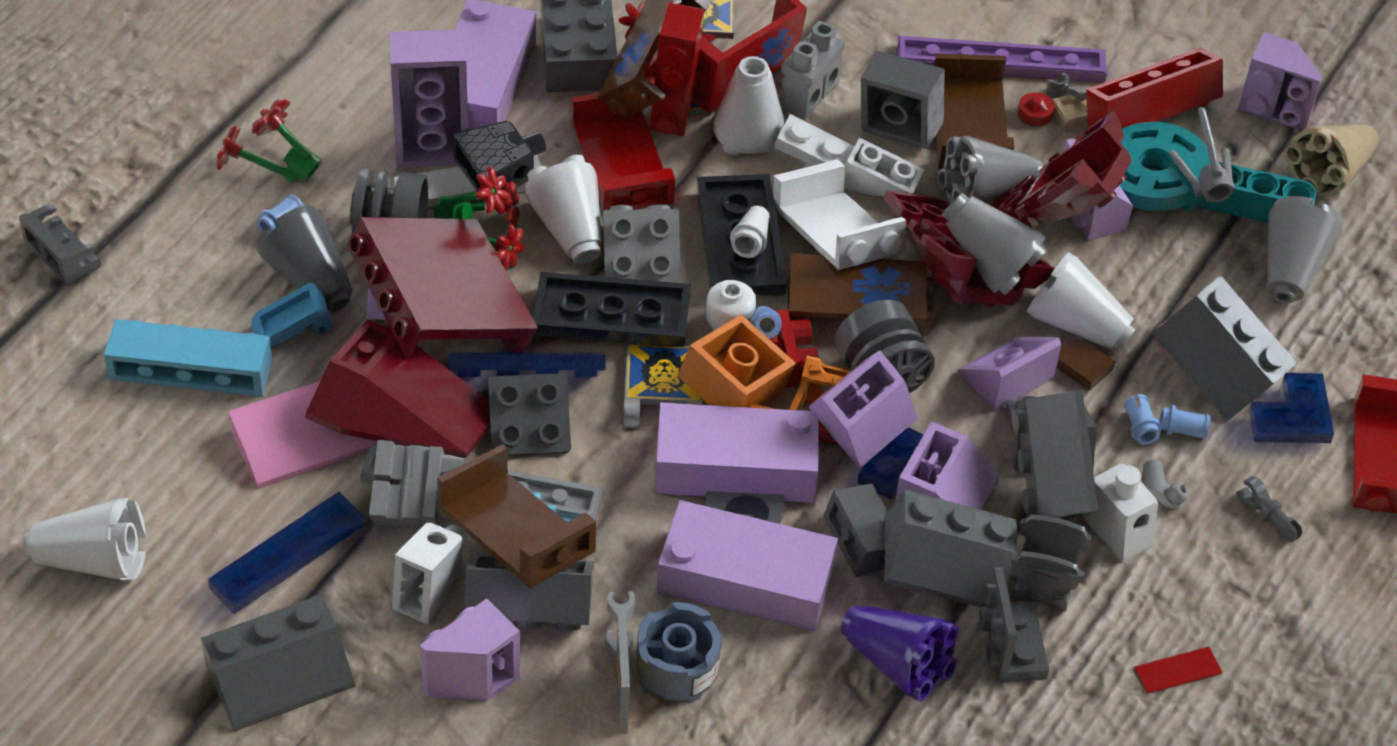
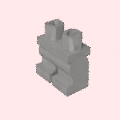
M818 21L813 26L812 32L803 42H799L794 47L793 53L781 65V73L785 74L782 79L783 88L777 94L781 109L803 120H806L820 104L821 98L824 99L840 81L842 52L845 49V42L836 38L837 29L835 27Z
M377 440L374 466L376 481L373 480L369 510V516L374 526L423 527L426 523L440 526V521H452L438 509L437 478L465 464V458L445 455L442 447L395 445L392 441Z

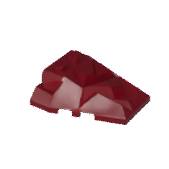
M1113 111L1078 135L1071 148L1061 155L1057 152L1048 159L1049 163L1039 170L1040 174L1037 176V179L1030 173L995 200L991 206L1038 230L1051 224L1053 221L1082 214L1095 205L1098 208L1107 205L1117 195L1114 190L1125 181L1126 176L1124 173L1131 163L1130 154L1120 143L1124 138L1119 118Z
M886 190L883 199L894 219L903 217L906 220V237L911 244L916 246L921 258L937 283L949 291L948 296L952 300L968 305L970 301L979 302L988 307H995L996 304L1013 305L1019 301L1024 288L1036 289L1052 276L1051 273L1055 268L1040 258L1033 266H1030L1028 263L1024 264L1018 271L1019 281L1007 294L1004 295L1000 290L993 293L988 289L975 269L978 259L959 245L946 225L948 220L942 216V213L950 203L936 196Z

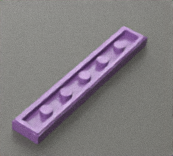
M898 36L897 56L934 66L935 53L1006 56L1003 76L1057 80L1059 74L1066 73L1071 81L1104 83L1107 77L1106 50L911 36Z

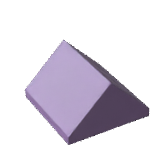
M1016 337L960 367L958 371L967 384L995 412L1004 407L1007 400H1016L1017 397L1023 396L1054 379L1061 342L1059 337Z

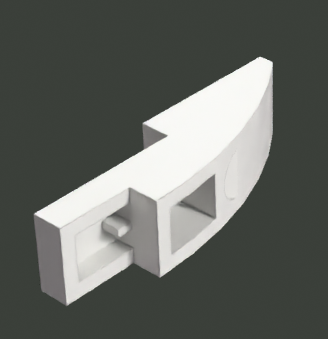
M791 114L773 146L805 162L804 168L839 160L845 166L844 188L873 196L884 197L886 190L913 193L924 169L866 140L859 138L856 145L853 146Z

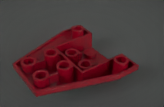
M366 319L329 361L305 415L306 419L339 434L372 441H392L395 445L442 447L445 455L465 459L491 427L488 399L418 345L410 357H405L393 336L392 330L369 319Z

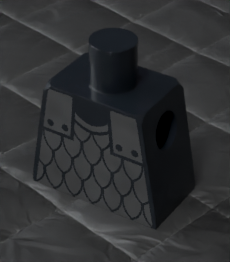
M509 121L489 124L453 134L454 160L476 191L481 187L477 180V174L486 176L487 168L490 166L494 168L496 178L505 176L506 182L513 181L516 188L529 181L527 177L529 171L534 169V156L546 151L545 140L539 131L522 137Z

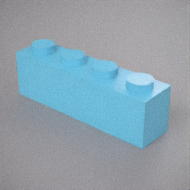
M115 319L104 353L109 380L260 397L264 395L272 364L270 336L220 331L217 329L183 327L176 324L147 323L139 320Z

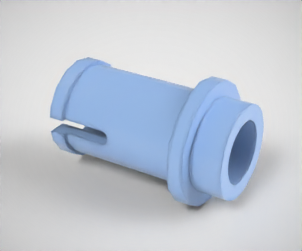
M290 194L286 196L283 201L271 210L265 209L260 213V218L257 220L258 228L261 232L266 228L272 232L280 225L277 221L278 217L297 207L304 206L303 203L295 195Z
M760 306L755 309L751 323L768 339L775 337L782 327L779 314L767 306ZM771 318L767 325H760L762 319Z
M1137 394L1141 405L1138 407L1135 397L1132 395L1124 402L1125 410L1132 424L1130 433L1132 438L1140 444H1151L1159 438L1162 428L1159 420L1153 417L1147 396Z
M1171 405L1170 408H1162L1159 422L1162 427L1161 430L1165 431L1166 435L1170 436L1173 432L1205 439L1209 430L1210 415L1177 410L1176 405Z

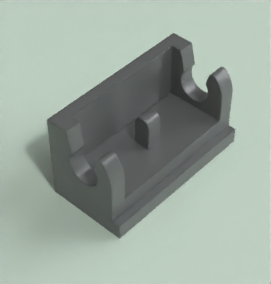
M52 204L44 205L29 214L24 213L20 215L19 220L24 242L65 285L101 266L100 258L92 254L94 248L90 244H83L65 226L58 215L42 222L46 216L56 212L57 209Z
M873 484L833 490L823 515L833 536L838 538V545L855 577H861L864 573L885 569V558H883L885 556V515L888 511Z

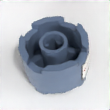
M681 602L671 603L670 608L660 610L653 614V610L647 613L639 625L636 650L638 681L643 689L664 699L682 700L686 703H692L701 699L703 693L709 690L716 680L720 664L722 635L711 621V615L694 604Z

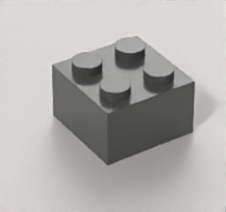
M877 51L861 76V131L928 149L944 123L945 69Z

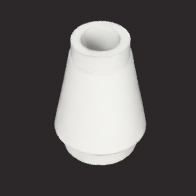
M751 207L730 234L733 250L742 257H755L763 252L766 247L770 215L764 207Z

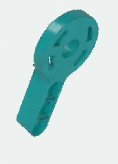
M1143 122L1122 129L1124 138L1120 143L1130 154L1131 163L1124 173L1130 180L1125 179L1120 187L1135 208L1165 211L1183 207L1188 212L1200 205V208L1268 223L1270 209L1273 208L1274 203L1278 199L1289 196L1307 197L1312 199L1310 205L1315 204L1316 189L1307 181L1232 164V180L1235 190L1227 199L1220 202H1209L1204 198V195L1196 197L1192 185L1174 163L1169 152L1171 150L1176 151L1199 180L1202 168L1211 164L1207 147L1199 137L1185 128L1164 122ZM1158 166L1164 170L1152 171L1146 169V167Z

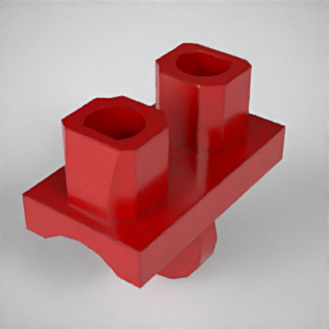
M788 309L776 310L781 318L782 327L780 332L769 340L796 363L786 388L798 387L799 375L803 373L807 355L819 358L817 348L815 347L797 349V345L812 343L810 319L790 320Z

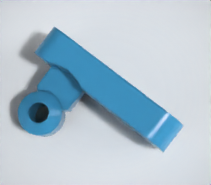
M308 283L259 310L252 319L253 333L270 336L271 348L305 330L309 325L318 334L327 333L333 327L324 293L314 283Z

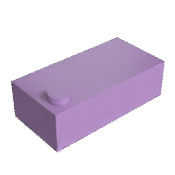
M467 0L455 29H464L468 129L505 121L536 44V11L481 0Z
M464 29L389 32L396 167L458 165L454 160L453 134L468 130L467 63Z
M660 402L655 494L706 496L707 491L784 495V501L814 503L818 476V418L812 411Z
M680 500L658 563L656 592L816 631L834 569L838 538Z

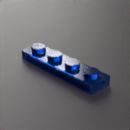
M450 352L449 370H458V377H481V370H496V376L520 375V370H535V375L559 374V370H574V377L590 378L597 377V370H606L605 352Z
M338 491L208 579L209 589L233 614H236L365 526L364 515Z

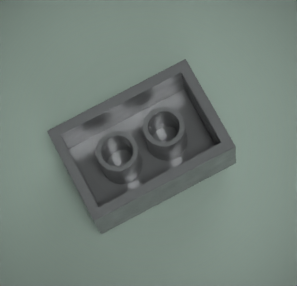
M540 0L546 92L601 90L618 57L612 0Z

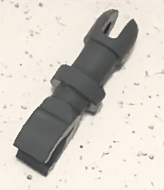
M1252 476L1243 481L1244 485L1249 487L1236 491L1244 504L1259 509V516L1265 522L1270 521L1277 528L1276 532L1285 541L1293 542L1302 536L1301 525L1293 517L1289 518L1281 510L1282 504L1278 500L1270 499L1266 486L1259 478Z

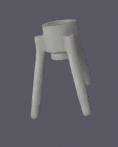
M1201 107L1198 112L1211 164L1202 168L1198 180L1176 151L1171 150L1169 155L1192 185L1196 197L1204 195V198L1209 202H1220L1227 199L1235 190L1232 180L1230 150L1227 148L1223 150L1222 167L1219 164L1206 110Z

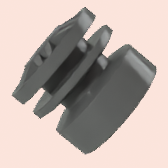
M362 168L351 198L350 223L352 234L361 217L427 218L429 198L427 175L401 172L395 188H391L388 171L380 170L375 183L374 170Z
M879 300L864 305L851 313L840 324L835 334V346L844 363L851 371L866 358L880 350L905 380L909 394L917 390L929 378L934 369L935 357L918 332V328L908 310L901 302Z

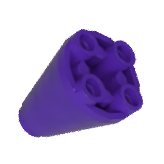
M858 605L851 607L842 620L841 633L847 637L848 642L902 692L919 702L925 701L941 680L948 681L955 673L957 659L953 657L959 628L951 622L941 618L871 606L860 607Z

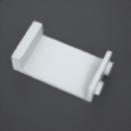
M839 160L774 175L773 198L775 210L838 270L904 253L906 220L900 217L878 223L844 192L845 166Z

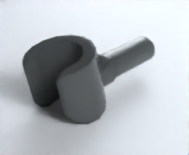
M1066 73L1059 74L1057 82L1052 79L1048 80L1047 95L1050 98L1055 99L1069 94L1081 101L1086 100V93L1069 84V76Z

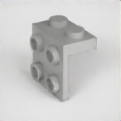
M616 205L611 206L610 210H604L602 224L605 277L675 283L679 281V209H670V206L651 205L647 207V210H633L632 206Z

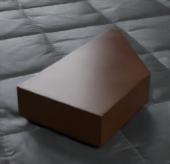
M1060 340L1061 349L1056 367L1089 391L1113 371L1115 361L1087 341Z

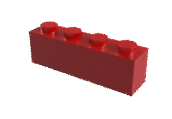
M668 2L659 35L654 85L662 90L665 96L663 100L652 105L650 130L659 131L664 134L685 136L694 99L704 9Z
M1200 47L1086 89L1088 128L1112 111L1119 118L1123 129L1137 123L1157 122L1165 118L1177 117L1181 112L1208 105L1209 102L1223 97V58Z

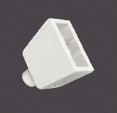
M1118 464L1094 477L1098 511L1081 515L1121 562L1154 546L1158 502L1154 495L1140 481V471L1134 466Z
M426 523L396 553L392 610L429 625L461 575L463 545L467 541V535L459 526L450 524L446 528H442L433 523Z

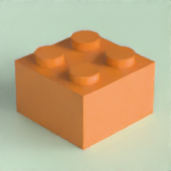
M739 315L690 345L678 377L709 405L748 408L750 404L764 406L783 394L796 363L743 315Z

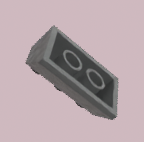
M1221 275L1152 333L1227 421L1297 364Z
M1083 390L1028 398L1017 402V409L1013 410L1012 422L1015 433H1020L1022 449H1019L1017 452V462L1020 473H1025L1027 489H1023L1022 492L1025 512L1030 513V515L1054 518L1075 517L1097 512L1098 506Z
M909 490L902 492L885 515L884 583L976 607H985L986 605L984 587L986 583H991L994 568L1003 567L1006 585H1008L1012 572L1011 554L1017 555L1016 519Z
M472 554L465 572L464 610L468 607H475L485 599H488L509 621H514V626L537 628L539 627V622L556 623V628L561 630H580L581 625H589L594 561L580 560L530 588L494 556Z
M321 594L201 637L206 668L234 731L355 687L337 626Z

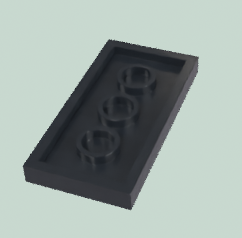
M770 174L697 177L696 187L710 289L719 282L736 280L749 286L755 295L786 294L787 282ZM761 206L770 215L766 247L763 252L755 257H742L733 250L730 234L751 207Z
M540 272L533 312V320L538 329L534 335L684 348L691 284Z

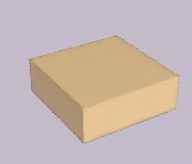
M1071 95L1052 99L1055 106L1053 116L1064 132L1088 126L1087 100L1081 101Z

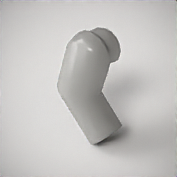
M1148 460L1143 464L1146 488L1154 495L1156 500L1169 509L1182 507L1183 502L1189 498L1187 487L1184 484L1180 486L1179 482L1171 485L1165 482L1161 461Z

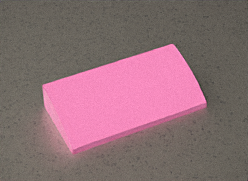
M320 381L228 411L231 433L258 489L368 452L371 443L377 444V441L339 434L305 418L306 411Z

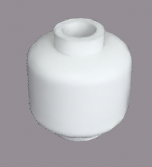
M725 280L715 284L710 289L706 302V321L710 328L716 330L739 315H743L751 323L756 309V296L745 283L736 280Z

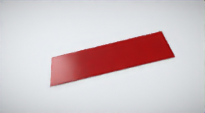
M1209 646L1134 666L1147 694L1223 673Z

